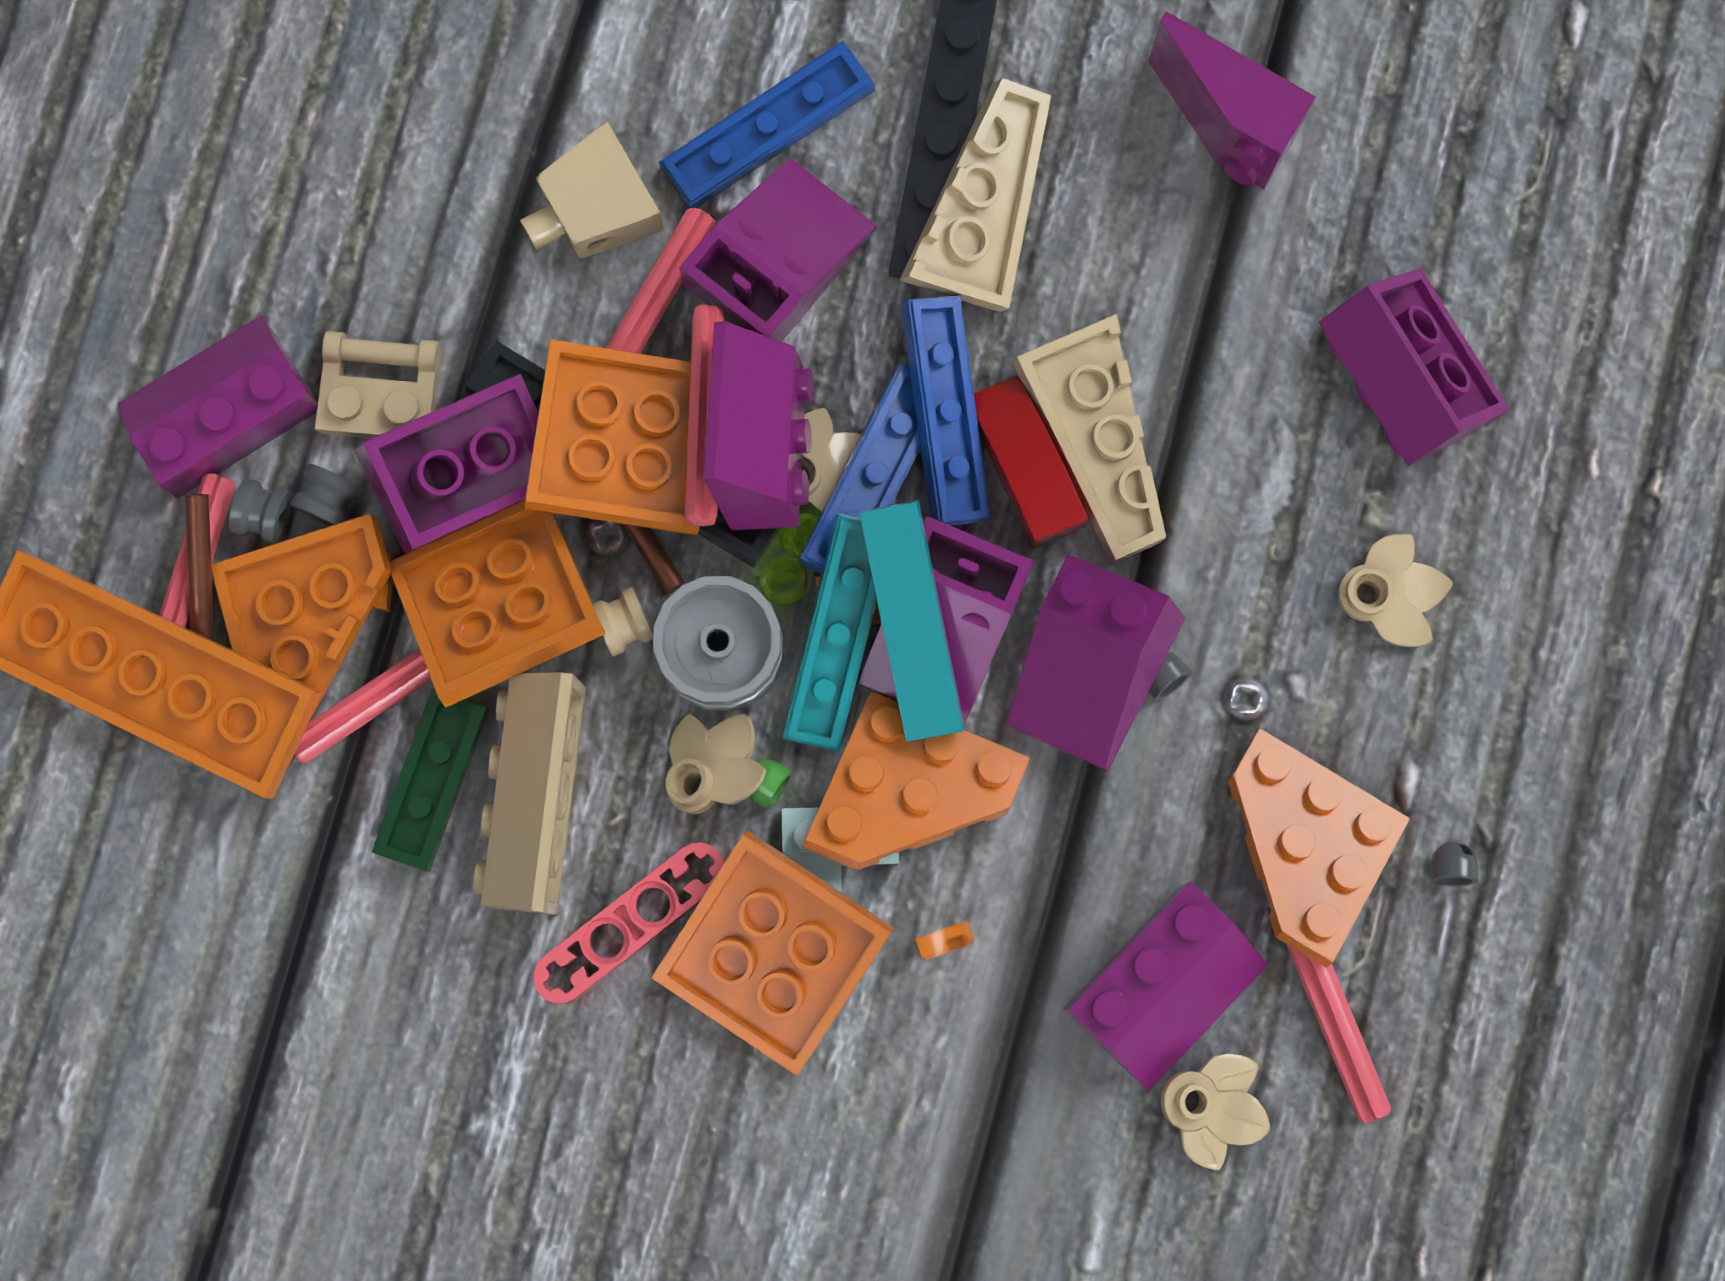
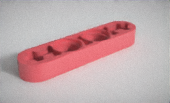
M702 842L691 843L676 852L543 956L537 963L534 971V985L538 993L545 1000L553 1003H570L585 994L699 904L725 863L721 853L713 846ZM695 854L701 860L710 855L715 862L709 868L713 878L705 885L700 880L695 879L682 888L691 894V898L684 904H681L676 890L662 880L663 875L672 870L675 880H679L690 870L686 860L691 855ZM651 888L663 890L670 900L668 914L658 922L644 920L637 909L640 895ZM604 924L615 925L624 936L622 950L612 958L600 957L594 952L591 944L594 931ZM579 942L584 956L592 964L599 967V970L590 976L587 967L583 966L570 977L571 983L574 986L571 991L566 992V990L559 987L551 990L547 985V982L553 977L549 967L555 962L561 967H566L579 957L571 952L570 949Z

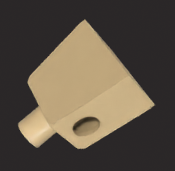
M608 122L594 130L538 175L536 180L548 205L520 220L536 250L566 235L579 258L590 257L658 233L664 229L659 209Z

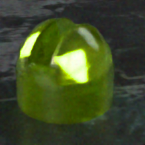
M810 513L799 514V523L802 524L798 528L797 533V527L779 528L777 541L782 551L790 557L798 559L819 517Z
M782 556L776 557L764 565L760 573V584L764 595L769 601L785 607L794 605L802 599L807 589V577L804 568L797 560ZM797 579L799 581L797 585L778 593L772 591L794 583Z

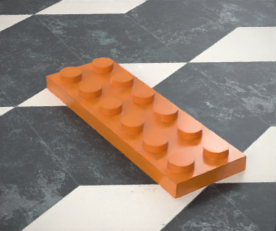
M16 551L0 585V670L263 798L274 799L322 696V692L24 551Z

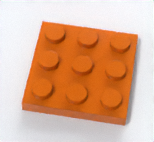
M550 339L524 508L697 535L700 526L690 525L684 519L691 362Z
M525 500L390 561L391 576L438 698L445 708L606 634L554 513L525 509Z
M747 830L741 836L651 978L798 1076L890 936L894 927Z

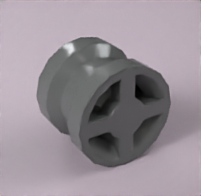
M310 463L304 473L307 482L302 492L293 495L289 505L328 526L345 522L344 510L349 501L357 499L361 488L334 472Z
M248 478L243 480L231 506L229 516L230 532L241 536L254 533L260 535L265 543L272 545L280 543L288 530L292 518L293 508L289 503L294 495L293 492L284 488L270 491L263 489L258 481Z

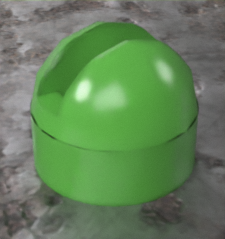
M764 759L756 762L766 769L765 777L761 785L749 797L763 808L770 810L787 787L793 771L779 762Z

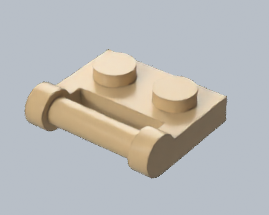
M326 331L322 346L323 367L315 430L319 434L372 439L435 411L441 365L440 341L421 340L420 345L348 339L344 332ZM345 361L418 367L417 382L344 376Z

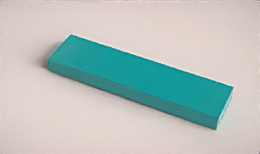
M919 500L861 511L859 515L906 742L963 732L965 726Z
M839 513L836 515L781 734L785 740L838 752L877 603L860 518Z

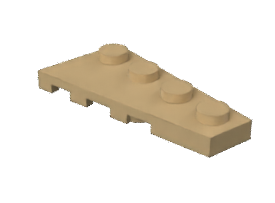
M1004 78L992 83L899 281L946 296H960L962 301L997 312L1009 309L1051 95Z
M1117 314L1019 355L1013 362L1062 459L1111 565L1157 545L1166 538L1152 470L1150 466H1147L1141 440L1144 434L1140 416L1135 413L1129 386L1132 380L1128 362L1123 358L1119 335L1121 331Z

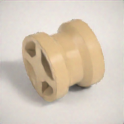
M633 586L622 590L620 597L608 603L599 600L593 603L606 633L603 635L604 640L613 657L624 653L626 646L638 640L647 643L653 640L654 633Z

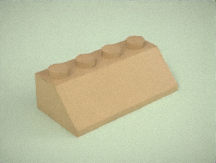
M562 672L520 673L509 679L508 688L500 687L496 704V721L504 722L501 745H492L488 768L489 778L497 779L494 802H485L481 820V835L489 837L486 860L479 859L477 861L473 884L474 894L482 895L480 905L482 907L558 916L586 687L574 674Z

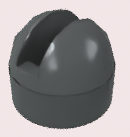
M1168 652L1149 693L1155 701L1166 698L1188 680L1192 674L1191 670L1181 658L1172 652Z
M1446 842L1439 846L1433 853L1430 863L1431 883L1448 887L1476 884L1478 882V863L1474 852L1465 844H1457L1455 842Z

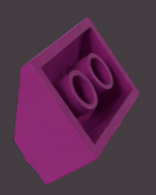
M1421 268L1366 286L1318 321L1326 334L1329 349L1338 359L1343 361L1356 382V390L1360 399L1365 405L1372 408L1386 431L1388 444L1396 454L1404 459L1407 466L1440 452L1510 410Z
M260 315L120 401L117 405L131 441L158 485L178 499L199 486L202 477L206 473L218 474L317 413L318 401L265 317Z
M722 321L714 322L703 479L731 530L799 527L800 505H807L809 499V483L806 471L802 470V454L810 453L812 444L810 423L808 419H804L805 403L813 402L814 399L811 368L803 367L795 346Z
M1190 881L1182 884L1063 1010L1149 1092L1258 977L1268 964L1234 922Z

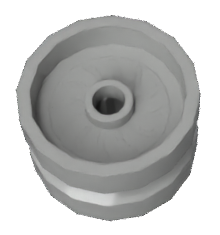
M704 576L682 585L663 603L654 624L653 651L663 676L685 701L708 711H733L756 702L774 684L783 663V635L772 604L753 585L731 576ZM723 634H727L729 637L727 648L720 652L712 651L707 643L712 636L721 640Z

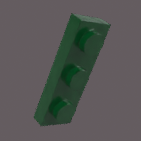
M431 689L372 853L426 872L431 871L489 712L487 707L467 700H461L445 708L438 698L436 690Z

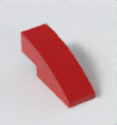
M1015 376L974 393L979 433L1009 501L1012 500L1032 549L1085 528L1089 520L1062 459L1019 377Z

